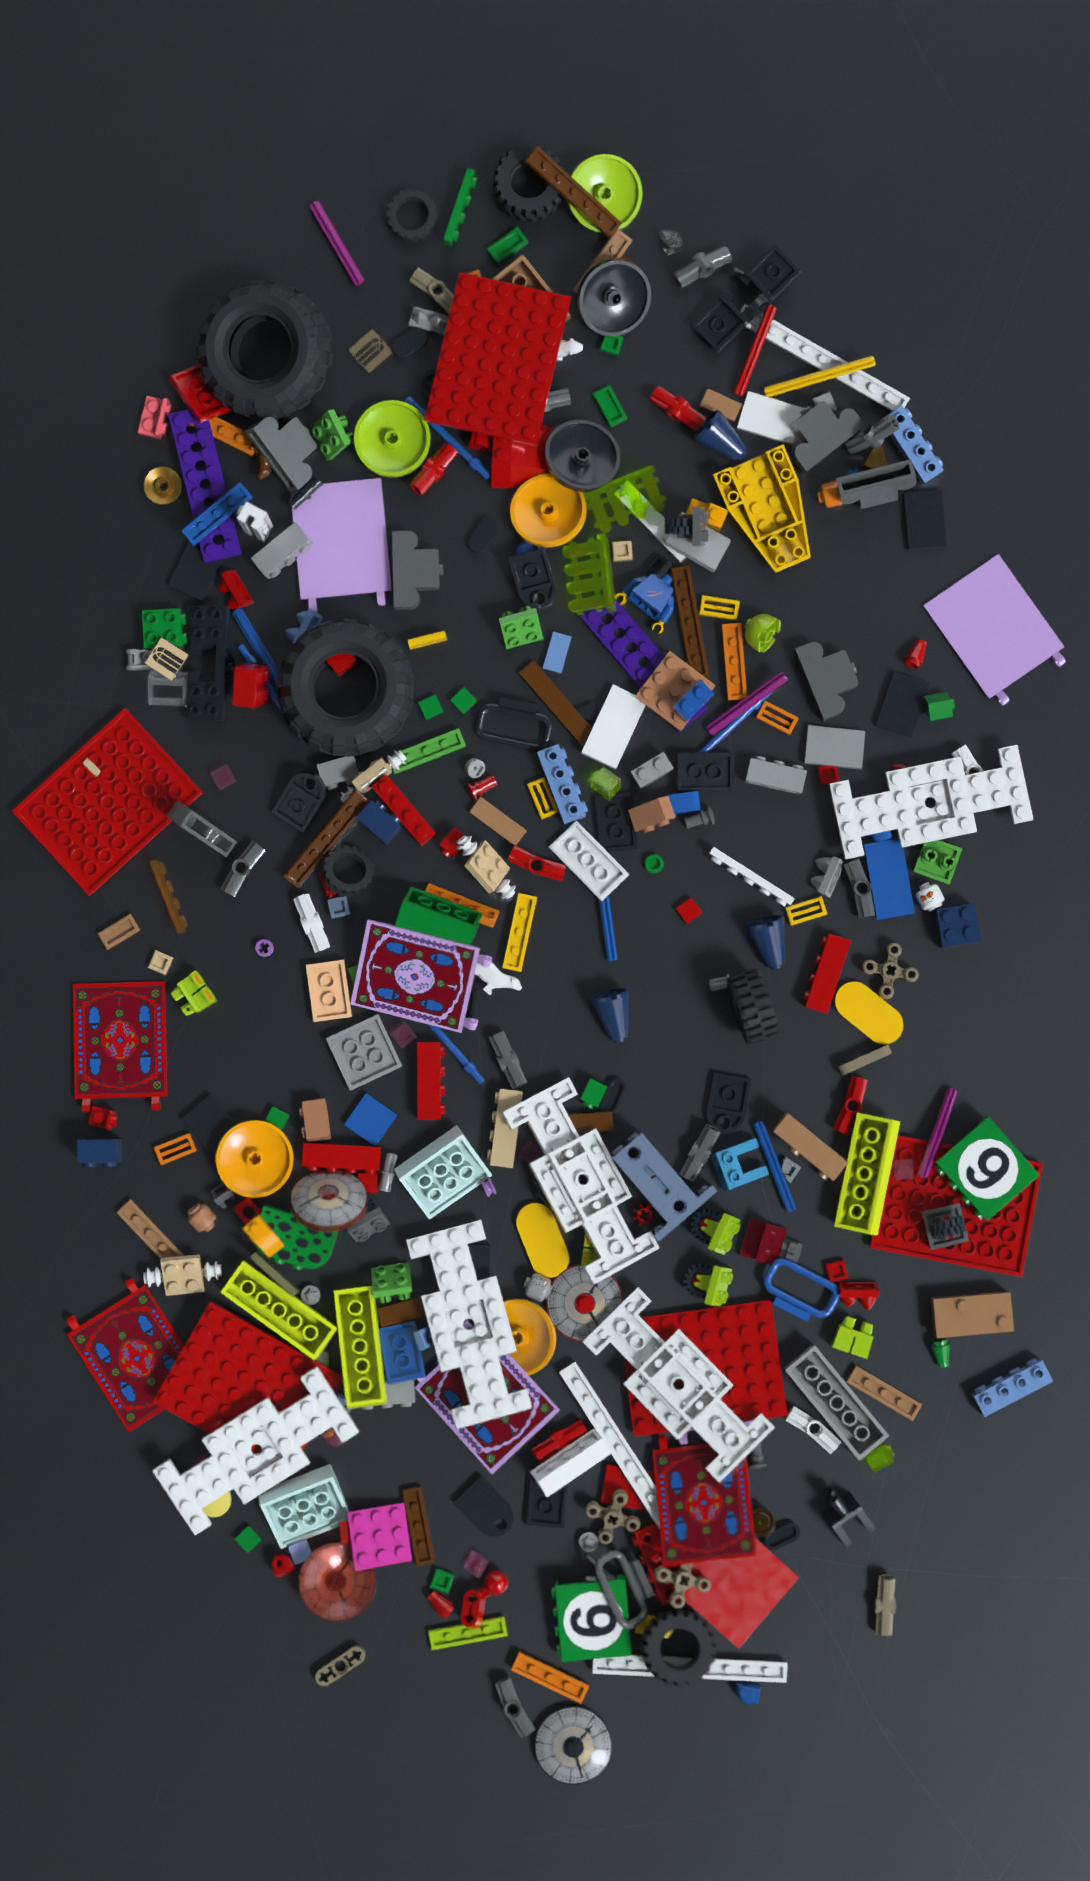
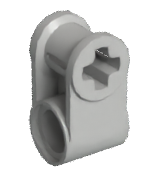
M126 650V654H128L126 670L153 669L145 664L153 650ZM157 653V655L161 659H163L162 655L160 656V653ZM158 659L157 663L163 665V661Z

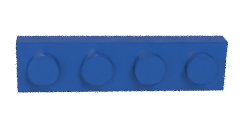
M240 482L181 530V532L195 546L237 512L241 505L244 506L253 497Z

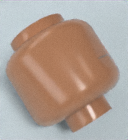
M197 1203L187 1212V1221L197 1232L204 1230L208 1232L214 1227L215 1224L213 1222L216 1215L206 1204L200 1205Z

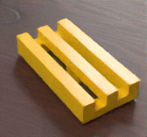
M702 595L699 615L737 621L740 601ZM705 601L735 605V608L705 604ZM704 608L733 612L734 615L704 611Z
M440 631L409 639L408 644L411 650L447 641L445 631Z
M545 777L527 784L541 819L559 813ZM543 782L548 797L554 808L553 811H550L545 796L539 785V783ZM536 785L547 813L543 814L532 786Z
M822 896L785 907L790 926L827 915ZM820 902V905L791 914L790 910ZM822 908L820 913L793 920V917Z

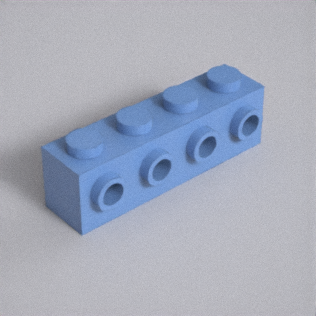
M901 406L888 414L895 416L900 425L899 430L892 433L890 437L904 459L912 460L914 471L920 484L926 483L944 471L942 461L938 456H934L931 451L933 450L931 444L922 437L921 434L923 432L921 428L911 420L912 414L910 411Z
M559 744L537 752L564 825L585 818V812H588L585 802H581L578 795L581 794L578 784H574L571 778L574 776L571 765L567 766L564 760L567 758L564 747L560 748Z
M1033 1358L1026 1362L1027 1366L1021 1369L1016 1367L1010 1370L1009 1375L1004 1378L1002 1376L996 1377L992 1380V1384L986 1387L981 1385L974 1389L975 1393L971 1395L981 1414L986 1417L1053 1382L1043 1360Z

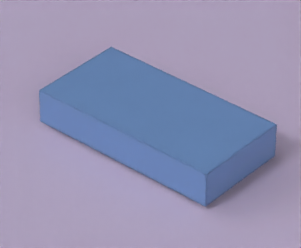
M553 632L543 669L559 674L562 673L571 636Z

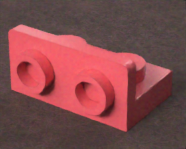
M146 397L138 430L140 435L161 439L162 434H166L167 423L165 421L166 417L169 416L168 414H171L172 409L168 399Z

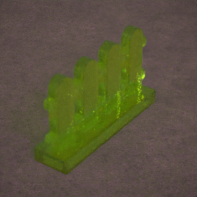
M654 465L605 483L602 487L592 492H583L585 501L589 500L590 502L587 508L588 510H593L597 523H594L595 528L599 527L601 532L608 533L612 529L610 522L617 520L619 525L626 526L629 523L628 515L635 513L638 519H643L647 515L646 508L650 506L656 512L664 510L665 505L663 501L667 499L665 495L661 496L656 484L659 482V478H654L653 473H656ZM642 478L643 483L636 485L635 481ZM624 486L625 490L619 492L617 488ZM642 488L646 489L650 501L647 503H643L639 490ZM606 493L608 497L601 499L600 495ZM625 495H628L632 505V509L627 511L621 499ZM607 502H610L615 514L609 518L603 505Z
M605 533L597 535L598 541L590 538L587 543L576 544L575 541L570 542V546L564 547L562 551L565 558H572V563L566 565L564 571L568 576H574V581L569 582L566 589L570 594H576V599L571 600L568 607L571 612H577L578 615H583V611L597 609V612H601L604 607H606L609 613L616 611L609 540ZM599 553L600 559L596 558V554ZM591 555V560L577 561V557ZM601 571L602 577L598 576V572ZM593 573V578L579 580V575ZM603 589L604 595L600 594V590ZM595 591V596L581 598V593Z

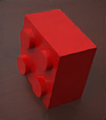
M245 663L235 667L232 705L255 708L266 704L269 698L267 682L270 680L268 665Z

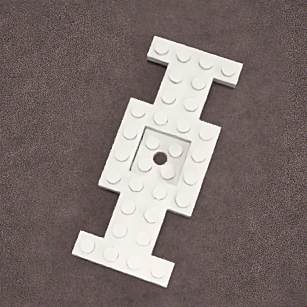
M1018 745L997 749L1001 768L965 775L961 757L885 772L889 791L852 799L849 780L829 784L845 860L864 856L862 836L896 829L901 848L975 833L977 828L973 813L1010 806L1013 824L1034 820ZM930 797L935 800L933 808L926 807V798Z
M568 1077L502 1112V1115L510 1130L525 1122L529 1124L545 1155L529 1164L536 1180L564 1232L567 1233L582 1224L600 1258L583 1267L593 1285L659 1249V1246L651 1231L636 1239L631 1235L617 1208L618 1204L632 1197L597 1129L579 1137L562 1105L564 1101L578 1095ZM580 1174L585 1175L587 1178L585 1185H581L578 1182Z
M481 1220L406 1240L411 1259L430 1254L440 1291L421 1296L437 1358L441 1372L458 1367L461 1368L470 1405L452 1410L456 1429L532 1408L527 1389L508 1394L498 1356L516 1352V1347L497 1277L494 1276L477 1281L468 1244L486 1239ZM466 1319L473 1320L474 1328L466 1330L463 1327V1322Z
M637 1288L583 1343L596 1356L611 1343L637 1369L624 1385L677 1440L691 1427L706 1440L719 1455L705 1469L720 1483L775 1427L761 1413L746 1426L720 1400L733 1384L679 1329L664 1342L638 1315L651 1300ZM675 1379H682L684 1381V1388L682 1390H676L673 1387Z
M318 1366L301 1376V1380L310 1394L281 1412L276 1410L267 1397L202 1438L211 1456L180 1475L170 1459L153 1469L154 1474L194 1535L212 1525V1522L202 1508L233 1488L243 1504H246L308 1465L310 1460L300 1446L327 1429L333 1427L342 1443L359 1433V1429ZM254 1444H259L262 1447V1451L256 1454L252 1452L251 1447Z

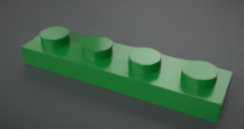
M467 168L444 237V245L452 247L453 242H457L459 236L457 229L459 224H463L465 218L464 208L470 204L471 188L474 189L477 183L475 170Z

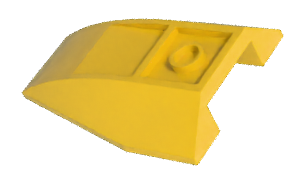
M784 445L766 451L764 455L738 466L729 467L713 474L728 511L775 573L811 558L799 480Z

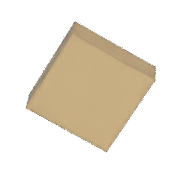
M631 541L612 542L614 562L633 560Z
M88 758L83 762V765L95 776L101 773V770Z
M155 950L148 968L167 975L174 958Z

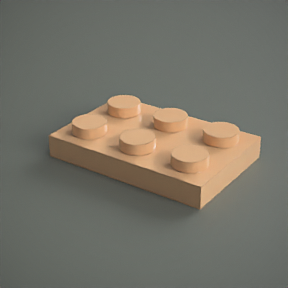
M338 960L306 965L313 1022L352 1017L345 961Z

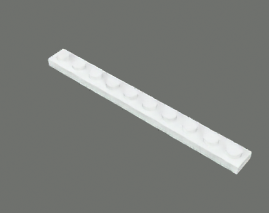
M744 304L740 312L742 313L746 307L748 308L749 306L747 304ZM760 312L745 328L756 333L763 314ZM772 320L765 339L822 371L848 363ZM862 370L834 378L892 412L901 406L905 408L910 399Z
M576 1362L561 1370L559 1372L596 1431L603 1438L610 1453L660 1529L657 1494L654 1483Z
M632 1654V1656L593 1659V1674L654 1676L646 1667L642 1655ZM662 1656L666 1662L675 1666L684 1665L693 1658ZM715 1658L714 1664L712 1663L710 1666L711 1670L708 1674L705 1673L702 1676L703 1679L787 1683V1662Z

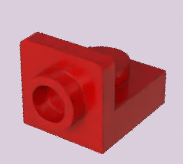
M93 1106L88 1125L112 1130V1127L116 1126L118 1116H115L116 1111Z

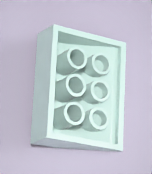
M457 1125L394 1169L399 1180L429 1220L481 1184V1181H485L492 1176Z
M331 1464L274 1485L259 1495L260 1506L281 1549L339 1527L340 1521L347 1520L346 1512L349 1511V1508Z

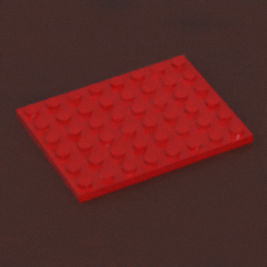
M459 272L425 415V422L537 446L571 297Z
M124 708L12 812L82 889L91 896L172 822L166 816L177 801L188 807L203 792L130 712ZM87 758L101 770L98 776H95L83 765Z
M898 1135L878 1235L871 1236L869 1248L1022 1277L1043 1163L1027 1160L1040 1176L988 1221L980 1220L973 1212L975 1208L971 1204L967 1205L961 1199V1192L958 1189L956 1191L953 1190L948 1184V1177L946 1175L941 1176L935 1169L937 1165L934 1161L939 1160L954 1146L939 1144L929 1176L922 1178L918 1176V1171L929 1141ZM960 1203L969 1241L930 1250L921 1212Z
M771 1300L641 1317L664 1342L679 1329L733 1384L720 1400L742 1422L753 1421L760 1413L766 1419L788 1416ZM623 1356L627 1381L637 1369ZM675 1379L673 1387L676 1390H682L684 1388V1381L682 1379ZM628 1389L634 1437L670 1432Z
M210 1301L156 1394L153 1403L210 1434L267 1397L276 1410L281 1412L307 1396L310 1392L301 1380V1376L317 1366L335 1394L344 1381V1377L339 1372L312 1359L298 1349ZM307 1443L300 1446L302 1450H304ZM254 1444L251 1450L258 1454L262 1451V1447L259 1444Z

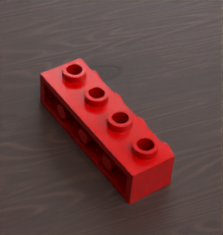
M653 1522L634 1532L635 1536H632L636 1548L640 1546L642 1551L639 1557L643 1566L647 1565L649 1572L646 1574L650 1584L654 1583L656 1590L653 1591L657 1602L661 1601L664 1606L669 1604V1596L673 1593V1590L666 1583L659 1582L654 1576V1571L658 1566L649 1559V1556L654 1552L662 1560L663 1558L660 1532L656 1523Z

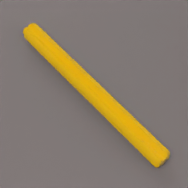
M869 356L764 388L766 397H771L873 367L876 364L873 356Z

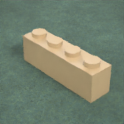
M500 1089V1092L495 1094L494 1103L498 1104L497 1111H493L492 1116L495 1130L490 1132L489 1142H493L492 1150L488 1149L487 1161H490L492 1166L513 1168L518 1126L510 1130L502 1112L522 1102V1091Z

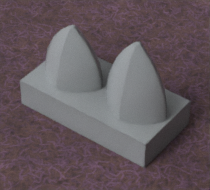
M413 307L409 327L422 328L425 331L444 336L449 316Z
M834 856L832 858L823 857L816 859L817 867L825 873V876H816L811 879L813 887L829 898L845 864L841 859Z

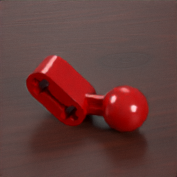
M495 1570L489 1572L485 1577L484 1585L480 1589L466 1592L461 1613V1622L464 1626L473 1630L478 1629L483 1622L485 1599L491 1594L500 1595L505 1592L508 1587V1579L502 1571ZM477 1597L478 1600H477V1601H474V1603H473V1602H472V1599H475V1598ZM475 1617L474 1621L469 1622V1618Z

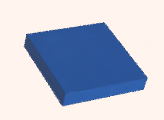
M366 1093L344 1125L376 1147L397 1117V1114Z

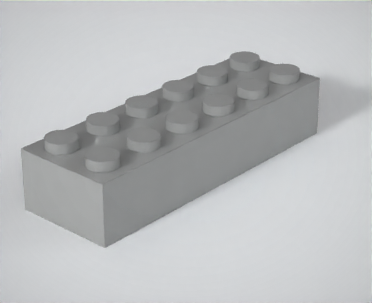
M814 1344L784 1367V1370L859 1461L889 1437Z

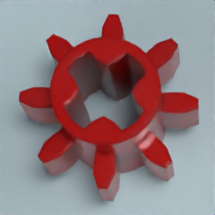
M640 1203V1209L633 1210L637 1213L633 1220L639 1219V1226L642 1223H646L649 1227V1221H655L652 1214L656 1210L650 1211V1204L645 1208ZM642 1210H645V1212L650 1213V1215L647 1216V1220L639 1218V1215L642 1214Z

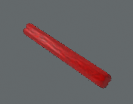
M771 304L766 306L734 389L736 395H744L776 312V307Z

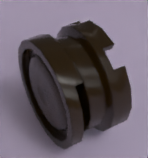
M765 1508L753 1510L754 1534L760 1537L772 1534L776 1528V1520L773 1514Z

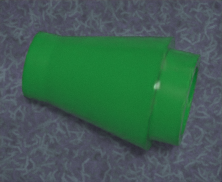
M947 1338L933 1339L931 1348L938 1367L949 1366L950 1343L947 1341Z

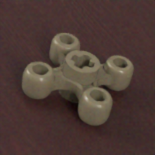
M890 943L887 946V961L885 963L878 964L871 959L865 960L862 963V971L865 974L878 973L882 976L883 984L879 988V995L883 999H889L894 995L893 982L896 978H903L907 982H914L919 977L916 968L908 967L903 969L898 966L897 958L902 952V948L898 943ZM892 947L897 949L895 954L891 952ZM867 964H871V965H872V970H871V971L867 970V968H866V965H867ZM887 966L894 968L893 976L886 974ZM909 971L914 973L913 978L908 977ZM885 988L889 989L888 995L883 993Z
M617 1489L613 1493V1503L606 1508L601 1507L596 1501H590L585 1506V1512L588 1517H599L604 1521V1526L598 1531V1540L602 1544H609L612 1541L613 1529L619 1525L624 1526L629 1532H636L640 1528L641 1523L637 1516H626L621 1511L622 1506L628 1501V1495L623 1489Z
M693 1564L680 1565L679 1569L675 1571H670L667 1567L658 1566L654 1571V1576L659 1582H673L674 1591L669 1596V1603L674 1608H681L685 1604L684 1592L686 1589L695 1587L700 1592H706L711 1587V1582L707 1577H694L691 1575L690 1570ZM681 1576H684V1582H681Z

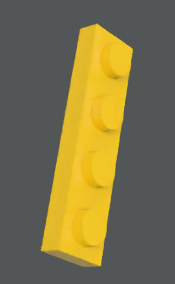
M518 893L502 967L504 969L522 971L537 901L535 896Z

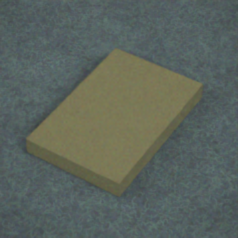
M259 1250L251 1256V1259L291 1296L294 1297L301 1290Z

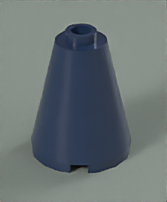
M717 409L706 419L707 422L703 426L701 425L693 438L732 461L736 459L740 461L746 454V446L723 413Z
M782 915L763 917V920L758 921L756 919L746 924L747 930L765 966L770 967L771 970L782 968V964L785 963V920Z
M615 988L608 990L609 992L604 994L599 992L592 995L591 1002L609 1039L614 1040V1043L625 1041V1038L629 1036L628 989Z

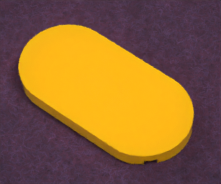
M849 982L838 989L835 995V1006L838 1013L873 1042L890 1044L900 1037L903 1031L901 1015L870 988L860 982Z
M531 1203L526 1205L519 1212L516 1225L530 1262L538 1274L547 1278L557 1277L566 1270L569 1264V1253L554 1215L543 1204Z

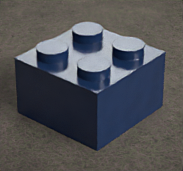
M371 800L356 818L385 845H388L402 830L401 822L394 814L389 816L386 813V807L379 801L374 803Z
M975 903L934 910L940 948L981 941Z
M121 1139L77 1140V1163H83V1167L97 1166V1163H102V1167H114L116 1163L122 1162Z

